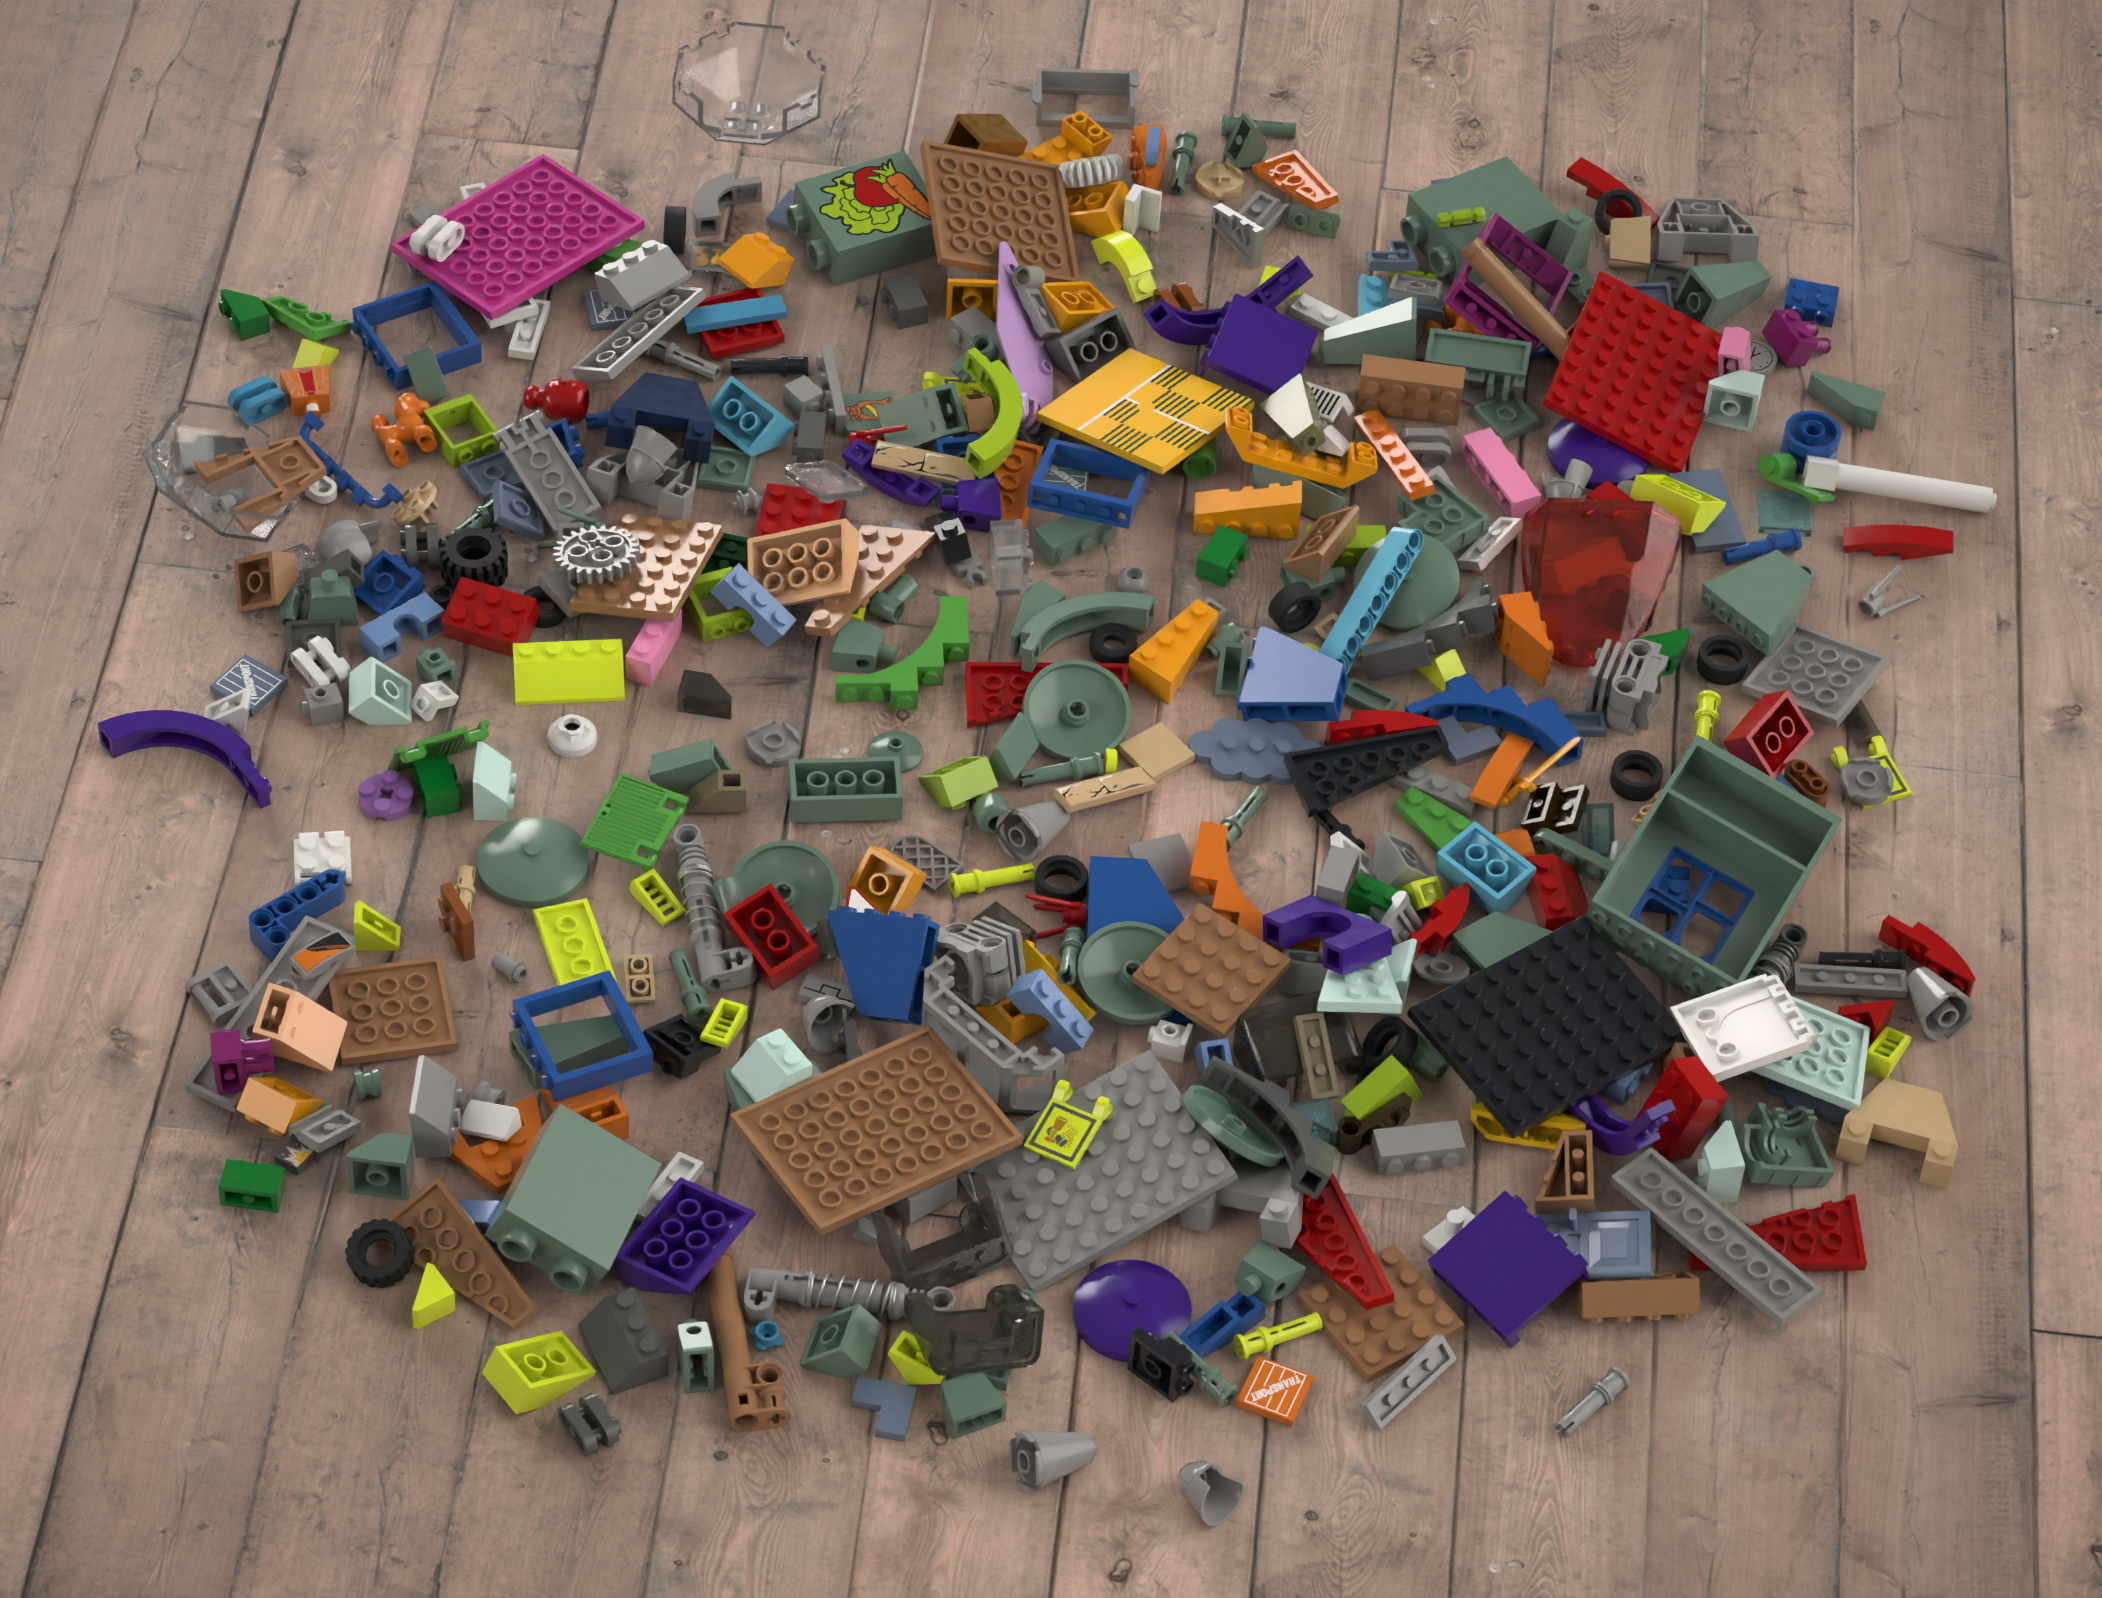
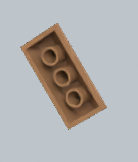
M1688 1270L1653 1271V1277L1587 1279L1575 1280L1572 1283L1577 1314L1583 1319L1586 1318L1587 1323H1602L1604 1318L1615 1317V1321L1629 1322L1633 1321V1316H1644V1320L1656 1321L1662 1320V1315H1673L1674 1319H1690L1691 1314H1700L1699 1278Z

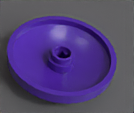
M1567 418L1559 421L1549 436L1547 446L1548 458L1552 467L1563 478H1565L1568 465L1573 458L1590 465L1593 472L1585 487L1586 489L1594 490L1607 480L1616 487L1621 481H1634L1636 475H1644L1650 464L1649 461Z
M1118 1260L1095 1268L1083 1278L1074 1294L1072 1316L1079 1336L1090 1348L1107 1358L1128 1362L1130 1336L1138 1326L1147 1333L1155 1335L1159 1342L1170 1331H1174L1179 1336L1190 1327L1192 1305L1185 1286L1174 1274L1165 1268L1147 1261Z

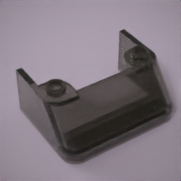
M976 1172L969 1173L976 1201L967 1204L960 1211L959 1223L962 1231L912 1251L906 1238L895 1233L890 1217L876 1211L869 1214L880 1254L897 1282L903 1283L907 1288H910V1292L914 1288L918 1289V1293H920V1290H925V1294H927L928 1291L935 1287H952L1000 1268L1009 1262L1012 1256V1248L991 1178Z

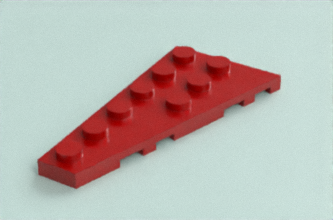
M965 662L967 728L1014 718L1019 712L1022 713L1023 699L1031 680L1038 672L1053 663H1037L1033 672L1022 671V662ZM1096 663L1114 674L1126 691H1128L1127 664Z
M1332 1173L1317 1200L1303 1193L1302 1226L1294 1245L1365 1310L1395 1302L1394 1293L1334 1173Z
M1855 1194L1845 1197V1200L1835 1203L1832 1200L1823 1202L1817 1208L1809 1210L1801 1208L1762 1220V1223L1752 1226L1749 1223L1745 1224L1800 1271H1865L1867 1262ZM1687 1249L1690 1270H1712Z

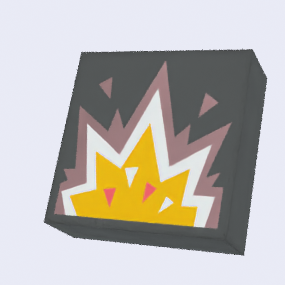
M292 1137L274 1155L275 1162L299 1175L316 1157V1151Z

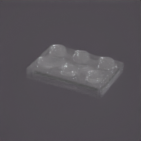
M832 460L785 465L784 475L793 480L795 484L803 487L806 492L817 497L820 502L833 503L837 499L853 501L857 500L858 497L868 496L869 486Z

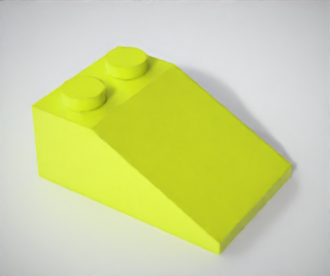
M561 1330L496 1346L482 1374L516 1414L543 1407L595 1376L596 1370Z

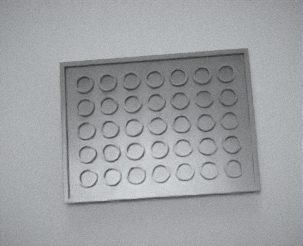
M1151 1050L1142 1053L1073 1092L1071 1097L1065 1102L1090 1114L1093 1112L1097 1099L1101 1096L1110 1100L1109 1104L1113 1106L1112 1112L1100 1125L1075 1169L1024 1148L1025 1142L1045 1110L1043 1109L1014 1126L1023 1136L1022 1145L957 1174L958 1181L1032 1291L1038 1293L1238 1179L1235 1170L1212 1137L1186 1109L1182 1100V1094Z

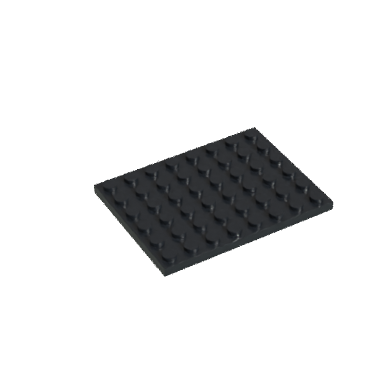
M1584 916L1410 1007L1407 1013L1412 1022L1513 1139L1670 1052L1675 1043H1687L1675 1019Z

